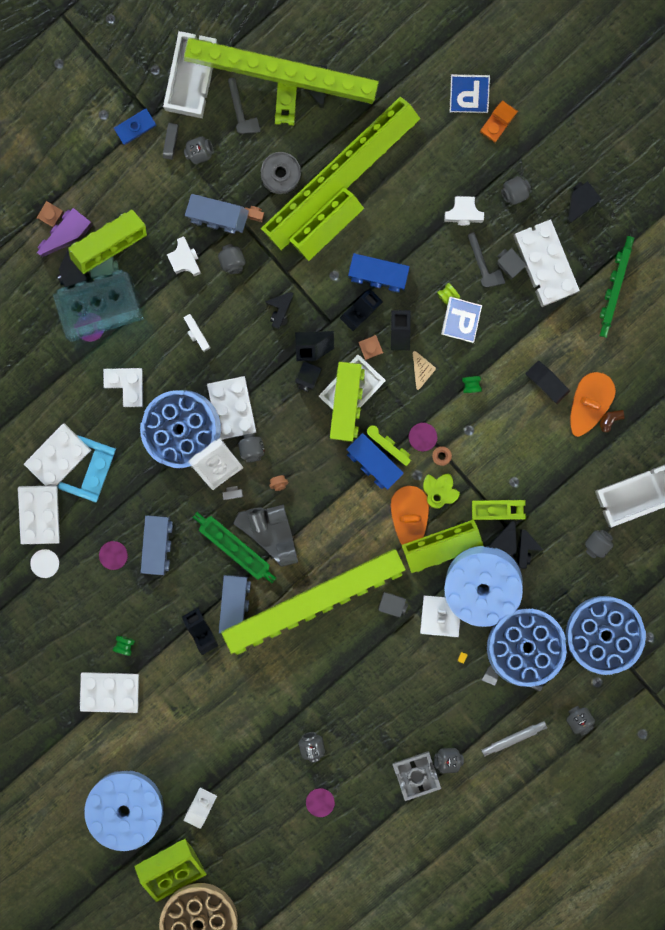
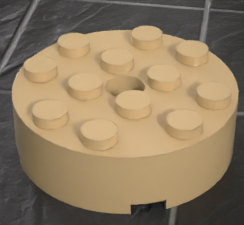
M193 883L183 886L170 896L161 913L159 930H237L238 915L234 903L223 890L207 883ZM199 920L203 922L204 927L197 928L193 923Z

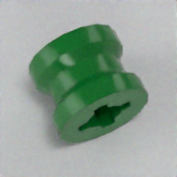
M481 376L462 378V382L465 385L463 394L482 392V387L480 386Z
M116 636L117 643L112 651L131 656V646L134 645L135 640Z

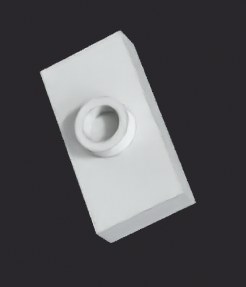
M191 314L183 317L190 328L188 334L192 341L197 340L204 352L210 349L209 344Z

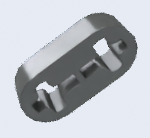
M168 124L163 150L164 159L173 160L179 124Z

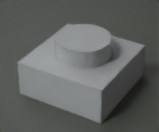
M237 486L226 488L227 492H222L223 500L243 497L242 489L238 490Z

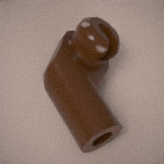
M624 411L607 412L600 421L602 432L607 433L611 431V426L615 420L625 419Z

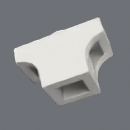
M455 197L454 208L445 212L444 222H458V225L462 226L470 225V222L483 223L484 212L478 211L475 207V197Z
M185 237L177 239L178 246L176 250L167 254L175 273L189 271L194 276L201 274L195 261L198 259L194 248L190 250Z
M199 788L184 821L201 829L217 796Z

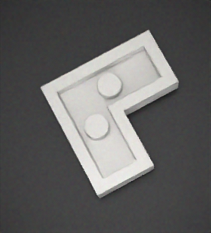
M142 368L104 369V388H123V407H143Z

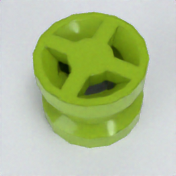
M450 283L446 284L443 290L437 292V295L446 306H448L449 297L460 298V295Z

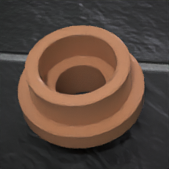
M438 447L434 450L432 458L437 465L444 466L451 461L452 455L448 448ZM443 452L446 455L444 460L438 458L439 453Z
M283 475L270 479V489H275V491L283 490L286 488L288 480Z

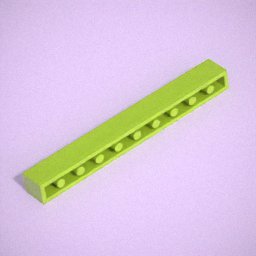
M188 38L184 61L369 104H373L378 86V81L193 38Z
M399 97L277 212L261 230L280 250L290 243L288 239L343 187L347 189L420 120L413 107L403 98Z
M392 549L221 631V634L230 653L235 652L238 655L246 651L245 647L251 644L254 647L263 643V639L268 636L274 638L280 635V630L286 627L288 630L295 628L299 625L298 622L303 619L309 621L315 618V614L320 611L325 613L332 610V605L338 602L340 605L347 603L351 600L350 597L355 594L361 596L367 593V589L372 586L377 588L384 585V580L390 577L394 580L402 576V572L406 569L397 550Z

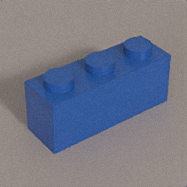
M353 253L348 278H351V282L362 284L363 281L369 282L371 287L381 288V286L389 287V291L400 293V290L404 291L410 266Z
M363 433L346 449L349 452L347 456L354 463L359 461L363 465L360 469L367 476L372 474L376 478L374 482L381 489L385 487L388 490L404 474Z

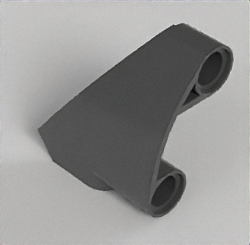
M284 504L267 509L258 507L238 512L233 524L263 547L280 566L298 563Z

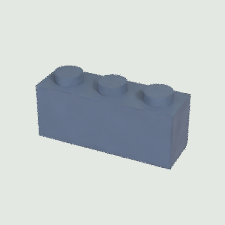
M191 194L185 216L190 218V222L193 224L202 225V223H206L209 228L218 230L221 227L224 228L225 232L235 234V231L243 233L249 210L242 206Z
M145 516L141 573L165 575V572L169 571L170 560H167V552L171 551V541L168 540L169 533H172L173 522L170 521V517Z
M224 575L219 633L245 620L244 614L249 610V600H246V593H250L251 581H247L248 577Z

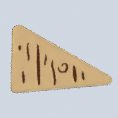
M413 351L416 389L419 390L436 368L416 351Z

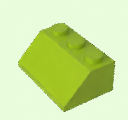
M186 839L175 843L135 866L140 884L155 902L171 895L183 886L206 876V872L196 853Z

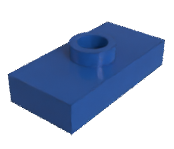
M144 109L114 127V130L122 143L126 145L157 125L148 110Z

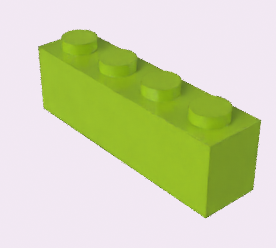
M343 187L288 240L302 256L310 261L364 207L348 189Z
M133 210L123 213L114 221L106 223L101 229L90 233L81 241L73 243L68 248L70 259L85 274L147 236L146 226Z
M338 363L330 439L353 442V438H357L358 427L355 426V419H359L361 407H357L358 399L362 400L363 388H359L360 380L364 381L365 369H361L362 364Z
M471 520L403 544L402 548L410 571L414 573L433 565H439L450 559H455L463 551L483 546L475 521Z

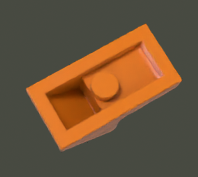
M502 100L480 132L496 143L518 111Z

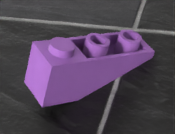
M74 208L71 211L67 210L62 216L63 221L60 225L56 224L50 231L51 236L47 241L44 239L39 244L37 253L44 257L81 240L93 224Z

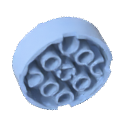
M188 390L169 391L156 397L145 409L140 425L142 442L147 452L157 462L173 468L191 466L188 461L195 454L207 448L210 443L218 440L221 433L220 419L212 403L204 396ZM178 424L184 426L182 434H179L177 431Z
M477 546L463 551L450 564L445 580V597L452 612L462 621L481 627L494 626L506 615L511 614L512 616L521 602L523 590L522 574L515 560L506 552L498 548ZM486 584L488 585V588L479 587V585Z
M610 596L590 598L581 603L572 612L567 623L566 642L571 655L584 668L597 674L611 675L625 671L639 659L645 646L646 632L640 615L630 604L618 598ZM609 630L611 633L610 638L606 641L602 640L601 633Z
M536 609L516 610L512 616L511 614L506 615L492 627L487 640V655L494 671L505 681L518 686H538L551 680L562 668L567 653L566 638L561 626L550 615ZM529 642L532 647L529 653H525L523 650V644Z
M135 771L113 772L102 778L89 793L85 804V821L92 836L103 846L117 851L134 850L149 842L157 832L164 814L163 799L157 786L145 775ZM127 806L130 813L122 814L120 807Z

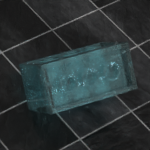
M118 270L113 272V276L110 277L103 275L94 278V282L91 283L83 281L75 284V288L68 289V287L56 290L57 293L53 294L66 339L72 342L144 319L131 275L127 271ZM115 294L120 295L117 301L113 300ZM99 299L101 303L97 307L94 304L96 303V300ZM79 305L83 307L81 312L76 311Z

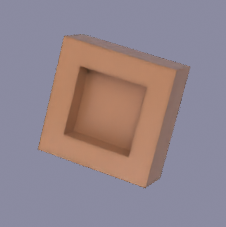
M46 201L37 218L54 227L64 211Z
M255 206L245 208L249 210L248 219L263 223L265 214L261 212V208Z
M376 335L358 342L365 360L383 354Z

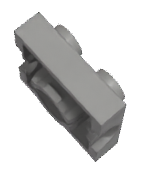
M429 751L392 763L405 801L441 789ZM411 761L415 762V768H411ZM423 785L424 790L419 791L418 786Z

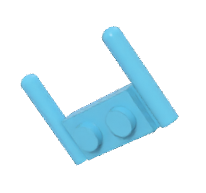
M78 435L88 447L95 449L81 486L82 488L79 489L60 482L58 489L97 503L116 449Z

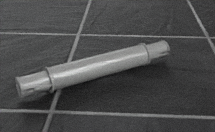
M544 721L537 725H532L491 744L489 747L481 749L484 757L494 752L496 753L537 734V732L547 729Z

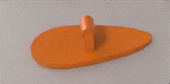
M599 372L589 373L579 382L570 416L571 430L574 436L579 437L590 431L600 421L613 402L616 393L615 385L607 375Z
M415 486L401 487L395 492L391 500L392 519L401 545L423 538L426 531L429 504L426 494Z

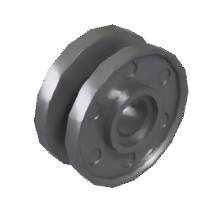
M275 152L264 160L261 167V180L269 191L276 194H287L294 190L299 183L301 177L300 165L291 154ZM278 169H284L286 175L279 178L275 172Z

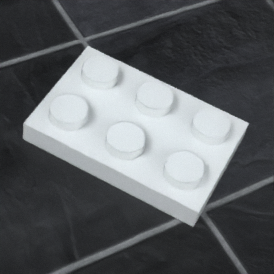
M357 355L350 363L362 364L361 369H365L364 381L360 380L359 388H363L362 400L358 399L357 407H362L386 380L361 356ZM337 377L319 395L331 409L334 406Z
M245 376L207 384L210 401L220 419L221 440L257 433Z
M63 423L24 465L45 486H57L84 459L91 449Z
M220 438L210 443L207 448L195 454L188 461L212 490L243 469L241 463Z
M19 486L21 544L60 543L57 486Z
M81 673L80 711L138 713L139 674Z

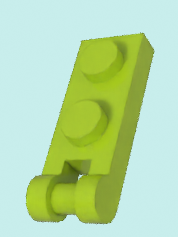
M278 83L275 124L288 123V125L294 126L297 87ZM282 111H289V116L282 115Z
M370 426L367 429L368 436L403 465L407 466L411 461L409 459L410 454L403 448L398 450L394 447L395 442L388 436L383 438L378 433L379 430L376 426Z
M526 500L472 501V520L526 519V513H524ZM511 506H516V514H511Z

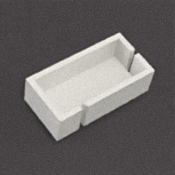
M179 31L163 107L168 112L203 119L206 104L205 98L208 95L213 68L184 61L188 38L197 39L195 34ZM199 36L201 41L218 44L215 38Z
M551 219L535 225L533 231L530 227L514 234L513 238L522 260L527 265L526 270L533 287L535 288L540 285V288L535 292L541 307L580 291Z
M665 465L654 468L651 472L646 471L595 491L600 506L606 508V510H603V514L608 527L619 525L665 507Z

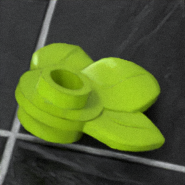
M429 474L425 477L423 489L428 495L427 502L432 508H441L444 504H452L458 499L460 492L452 489L453 479L450 474H444L437 480ZM439 496L440 501H435L433 497Z

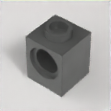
M512 248L509 251L504 249L497 256L499 260H497L496 264L510 279H513L527 266Z
M384 591L378 611L401 617V614L406 613L408 603H405L406 598Z

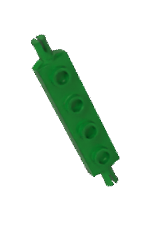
M627 236L625 246L621 252H617L615 263H618L616 271L612 270L610 281L612 282L611 289H607L604 298L607 300L606 307H602L599 318L602 319V328L599 336L607 338L609 328L611 327L610 324L630 253L632 252L635 238Z
M198 511L192 518L201 524L199 531L257 580L264 577L271 584L275 581L277 577L268 571L269 563L214 517L210 516L205 519Z

